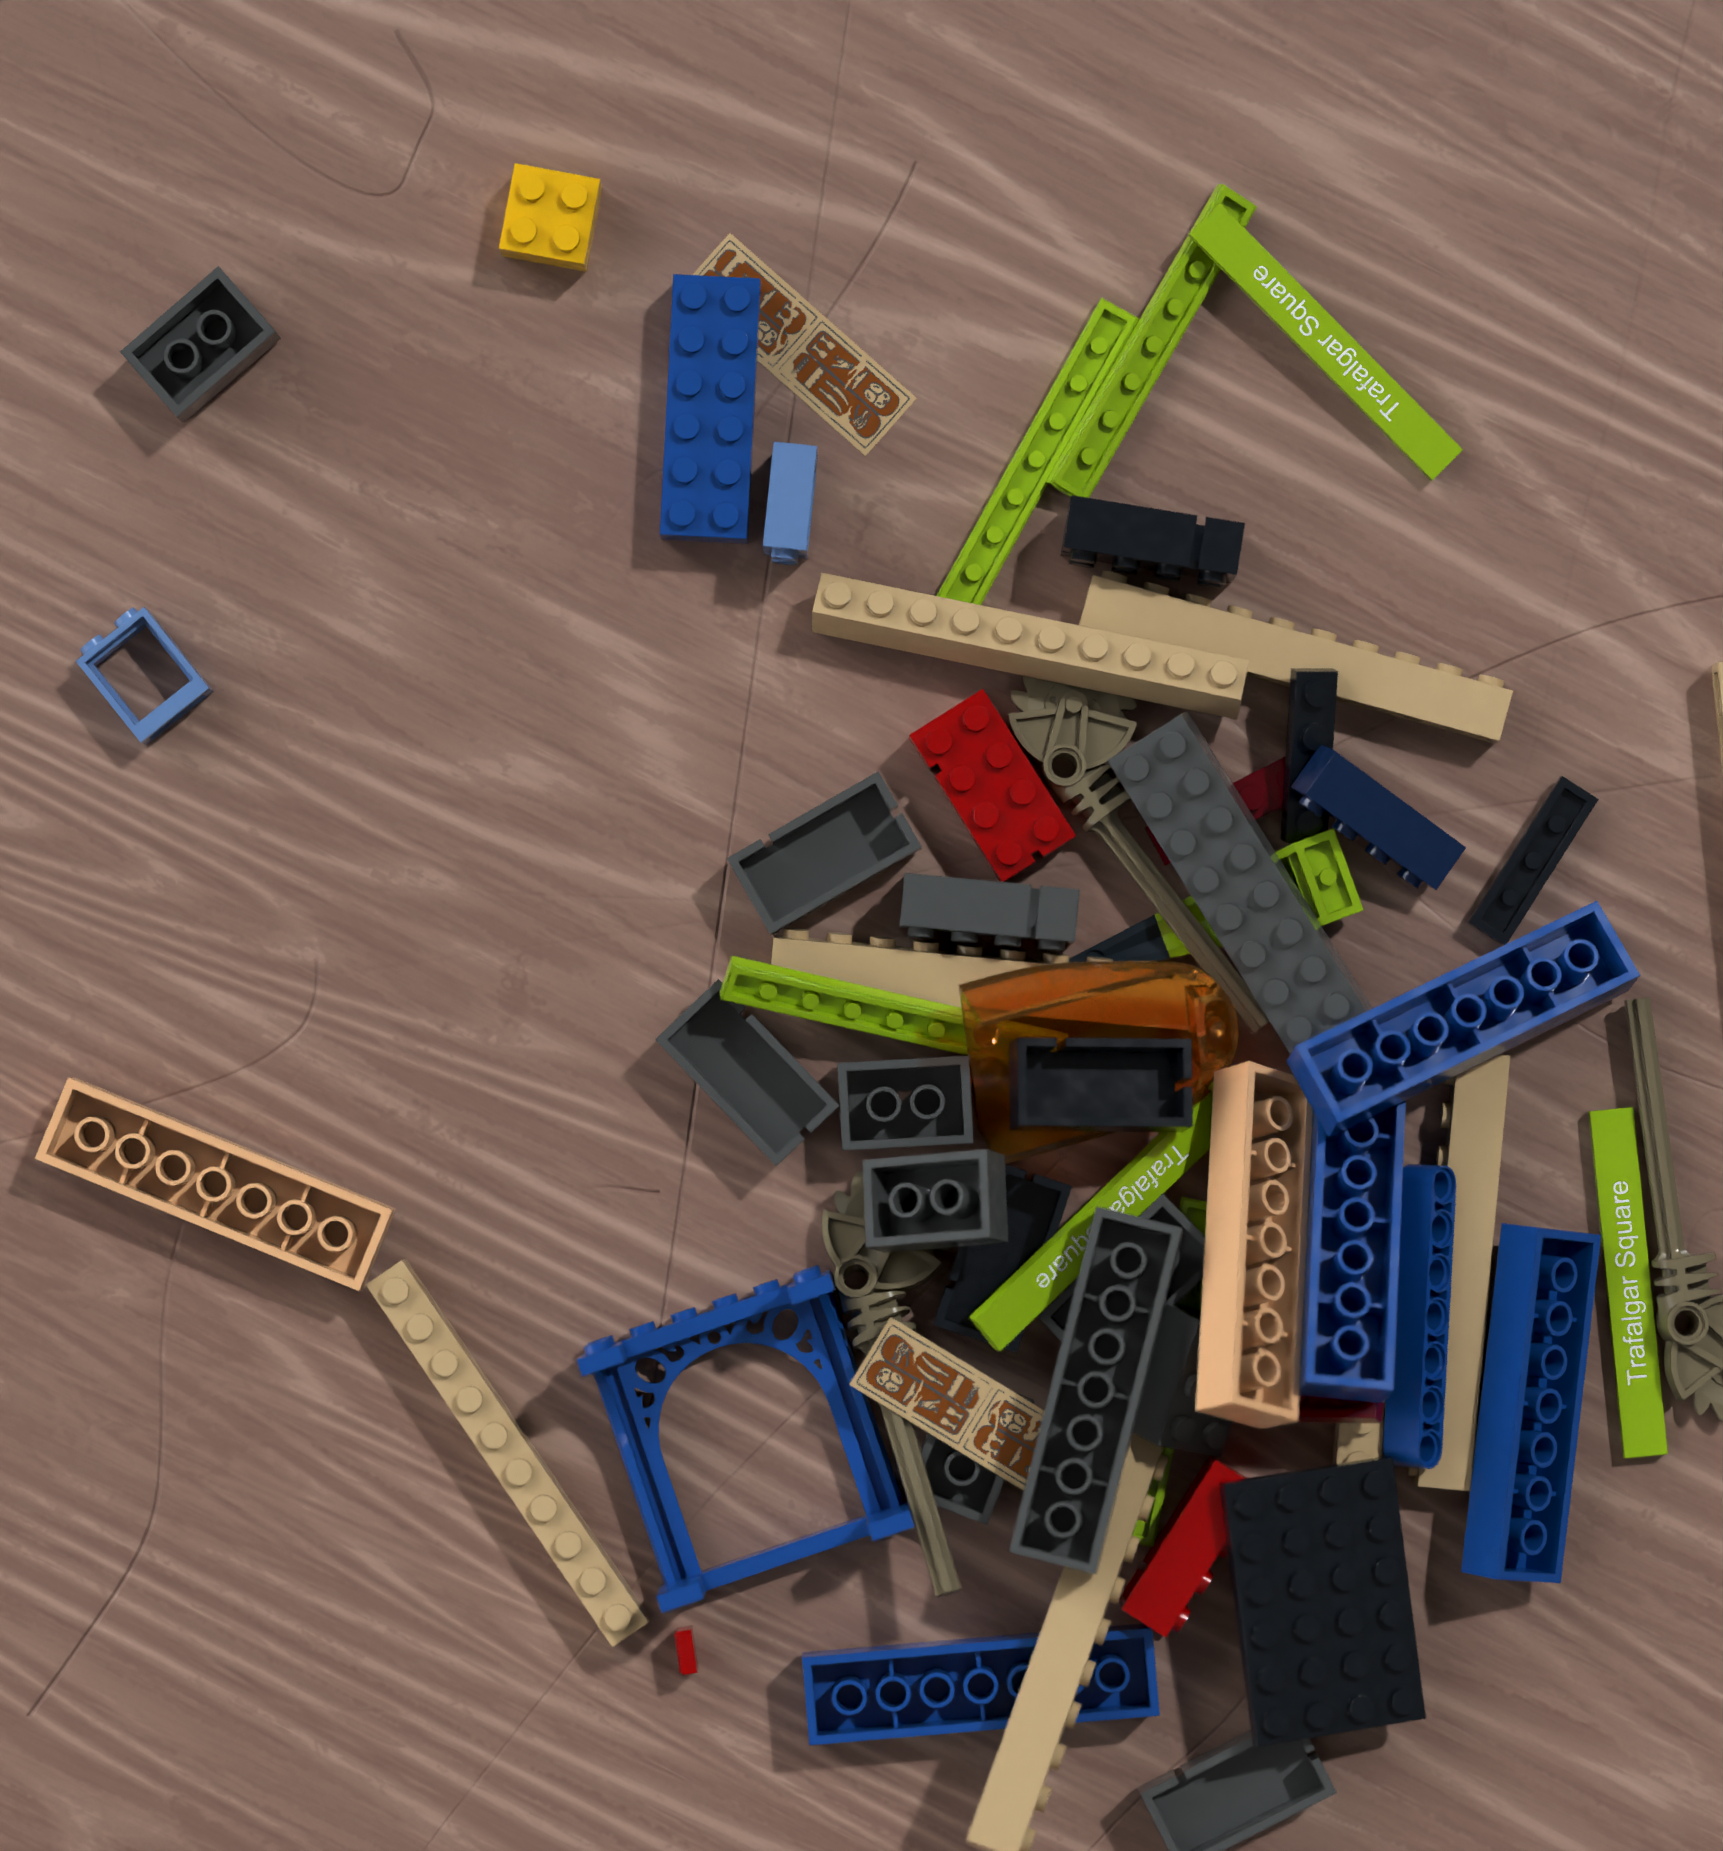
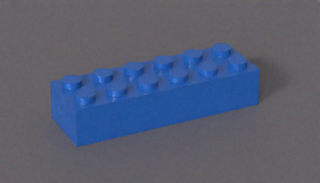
M673 274L660 537L662 540L748 544L761 301L760 278Z

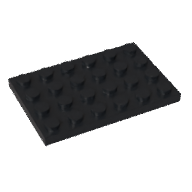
M1384 1456L1219 1482L1253 1745L1260 1747L1426 1719L1393 1458Z

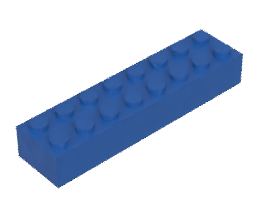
M1595 901L1296 1045L1286 1062L1329 1138L1628 992L1640 974L1598 901Z
M1406 1100L1329 1138L1313 1111L1299 1395L1384 1403L1393 1391Z
M1506 1223L1501 1224L1461 1572L1497 1580L1561 1583L1601 1235Z
M1144 1623L1110 1626L1103 1646L1094 1643L1089 1660L1096 1662V1666L1088 1688L1082 1685L1078 1688L1074 1701L1082 1705L1076 1723L1160 1716L1153 1629ZM1040 1632L803 1652L802 1664L809 1745L1006 1729Z

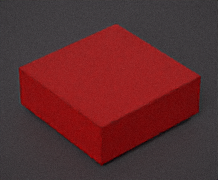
M692 1625L677 1627L674 1637L679 1671L682 1675L697 1673L699 1667Z

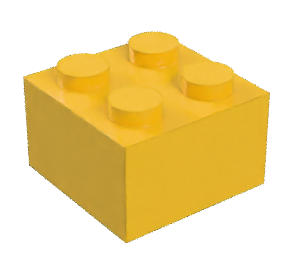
M515 163L499 244L501 255L503 257L587 272L603 189L601 180Z

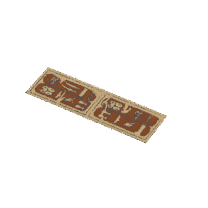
M731 233L727 235L694 272L693 275L760 278L761 301L757 361L865 456L917 399Z
M890 1317L849 1385L1024 1491L1044 1410Z

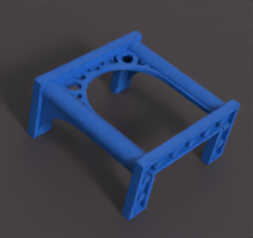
M819 1265L794 1273L793 1278L795 1282L780 1286L778 1279L757 1285L753 1287L754 1296L738 1300L737 1294L734 1293L713 1300V1310L697 1314L695 1307L672 1314L670 1315L672 1324L657 1329L654 1321L629 1329L630 1338L615 1343L613 1335L592 1341L583 1347L585 1353L577 1359L582 1376L592 1374L596 1380L664 1582V1584H661L656 1595L662 1613L704 1599L707 1590L871 1535L872 1541L915 1527L908 1501L903 1502L869 1398L861 1391L849 1385L858 1371V1366L832 1292L835 1291V1283L830 1270L821 1273ZM783 1310H793L798 1317L796 1331L788 1339H777L772 1331L775 1317ZM769 1311L764 1320V1330L756 1334L748 1332L746 1328L747 1322L752 1320L751 1323L755 1324L760 1320L762 1312ZM735 1322L732 1332L729 1334L724 1325ZM809 1329L812 1339H807L806 1341L811 1344L813 1351L801 1352L797 1347V1343L801 1341L806 1330ZM711 1331H717L721 1335L718 1343L714 1344L708 1340V1334ZM700 1334L701 1344L691 1340L689 1337ZM739 1343H753L773 1347L787 1353L802 1363L813 1374L823 1389L866 1515L701 1571L660 1447L659 1420L662 1405L669 1388L677 1376L701 1355L722 1346ZM675 1345L683 1348L684 1355L677 1361H670L664 1353L656 1350V1348L662 1347L667 1351H675ZM642 1358L657 1360L665 1368L666 1376L664 1380L658 1383H650L643 1380L636 1372V1362ZM817 1359L820 1360L822 1369L814 1363ZM635 1388L643 1392L654 1393V1403L644 1408L642 1403L643 1395L637 1397ZM645 1417L651 1418L649 1428L647 1427Z

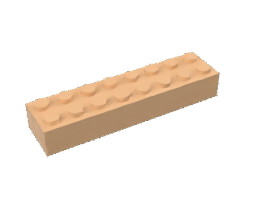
M1251 1061L1214 1071L1196 1411L1265 1429L1298 1421L1313 1109L1294 1075Z
M68 1077L35 1159L357 1291L364 1290L397 1210L78 1078Z

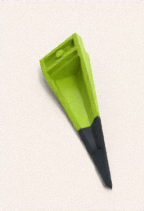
M1334 828L1290 843L1275 851L1321 926L1364 911ZM1190 895L1183 899L1184 904L1218 948L1223 947L1193 897ZM1158 912L1069 959V963L1086 964L1087 957H1102L1113 959L1112 967L1128 968L1130 967V961L1155 962L1187 955L1190 952Z

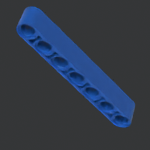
M1409 1164L1403 1167L1394 1387L1392 1393L1386 1399L1383 1441L1384 1456L1392 1457L1394 1466L1431 1469L1439 1463L1442 1454L1456 1203V1177L1453 1170L1446 1165Z

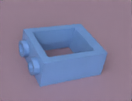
M783 442L773 443L763 538L764 555H771L773 563L798 565V558L807 559L818 461L817 446Z
M133 607L114 622L117 629L107 637L103 638L101 635H97L80 649L83 656L76 662L142 744L148 745L214 691L153 614L145 607L139 611ZM147 627L190 682L140 721L97 666Z

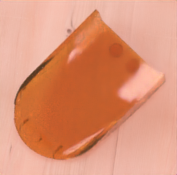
M1164 961L1067 962L1032 966L959 985L978 1131L991 1151L1005 1155V1164L1116 1133L1010 1131L1009 1043L1017 1037L1057 1038V1043L1064 1038L1192 1039V1079L1183 1084H1175V1092L1183 1087H1192L1193 1106L1211 1092L1209 1086L1214 1081V1071L1231 1065L1238 1044V1018L1229 996L1211 975L1185 963ZM1056 1047L1050 1052H1057Z

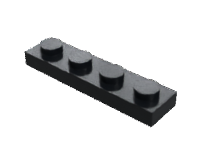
M1291 668L1280 839L1285 843H1294L1328 830L1329 815L1324 812L1321 817H1318L1299 803L1303 796L1291 788V786L1321 744L1333 750L1338 671L1333 668Z
M1559 777L1467 923L1501 945H1506L1599 799L1565 777Z

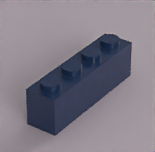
M1322 744L1291 786V788L1303 796L1299 801L1303 807L1318 817H1321L1326 812L1336 820L1331 826L1351 841H1354L1356 836L1367 842L1368 845L1364 850L1366 853L1384 865L1389 860L1401 867L1397 875L1417 889L1423 883L1437 890L1466 849L1464 845L1338 752Z

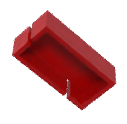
M984 689L979 690L909 735V740L928 770L931 771L937 767V764L942 770L935 775V781L999 882H1006L1033 865L1036 861L1031 854L1037 851L1042 859L1076 837V834Z
M1208 1456L1155 1540L1154 1547L1150 1548L1143 1559V1562L1148 1564L1144 1572L1138 1568L1121 1594L1118 1601L1121 1610L1164 1637H1167L1171 1629L1176 1633L1179 1632L1190 1615L1191 1610L1188 1609L1187 1604L1194 1592L1200 1596L1203 1594L1214 1576L1212 1569H1210L1211 1565L1218 1555L1225 1558L1228 1554L1219 1482L1245 1479L1247 1477L1214 1456Z

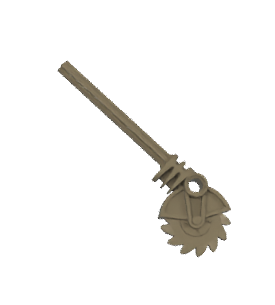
M1022 675L1026 692L1012 690L1010 692L1012 702L1021 712L1007 715L1008 727L1020 748L1028 758L1041 766L1040 775L1044 785L1054 791L1063 804L1073 802L1076 805L1071 814L1073 817L1083 815L1087 819L1082 827L1086 833L1095 832L1101 837L1241 1020L1254 1034L1265 1026L1269 1019L1248 985L1118 818V810L1127 804L1131 798L1127 791L1122 792L1117 786L1120 783L1119 778L1112 779L1108 774L1112 767L1108 764L1107 760L1125 749L1135 731L1137 722L1127 720L1122 713V710L1132 711L1136 709L1137 705L1133 698ZM1061 758L1069 760L1074 766V775L1069 778L1058 777L1052 770V762Z
M1650 997L1624 1000L1659 1250L1656 1258L1651 1260L1652 1268H1659L1662 1272V1276L1654 1280V1286L1664 1287V1292L1656 1297L1658 1311L1655 1316V1328L1662 1340L1666 1341L1664 1349L1666 1379L1677 1400L1684 1401L1692 1395L1693 1407L1698 1415L1704 1414L1710 1405L1717 1418L1723 1422V1293L1716 1294L1721 1292L1720 1289H1709L1708 1279L1718 1276V1273H1707L1706 1268L1707 1262L1716 1259V1253L1689 1254L1684 1247ZM1681 1311L1685 1312L1689 1319L1688 1329L1683 1334H1679L1674 1326L1675 1318Z
M857 1171L852 1180L850 1197L839 1190H836L834 1193V1201L838 1213L823 1210L822 1235L828 1256L836 1268L834 1281L843 1313L854 1316L847 1323V1327L849 1330L858 1331L859 1333L852 1341L854 1349H860L866 1357L890 1317L916 1332L915 1323L903 1322L902 1317L910 1313L911 1308L899 1307L897 1302L905 1298L907 1291L915 1289L933 1278L942 1268V1262L934 1257L933 1249L884 1253L866 1248L863 1172ZM948 1247V1248H938V1249H940V1250H942V1251H945V1250H948L949 1247ZM854 1271L864 1272L869 1277L868 1283L861 1289H850L845 1285V1279L850 1273ZM879 1403L936 1597L951 1595L953 1592L960 1591L961 1586L913 1423Z

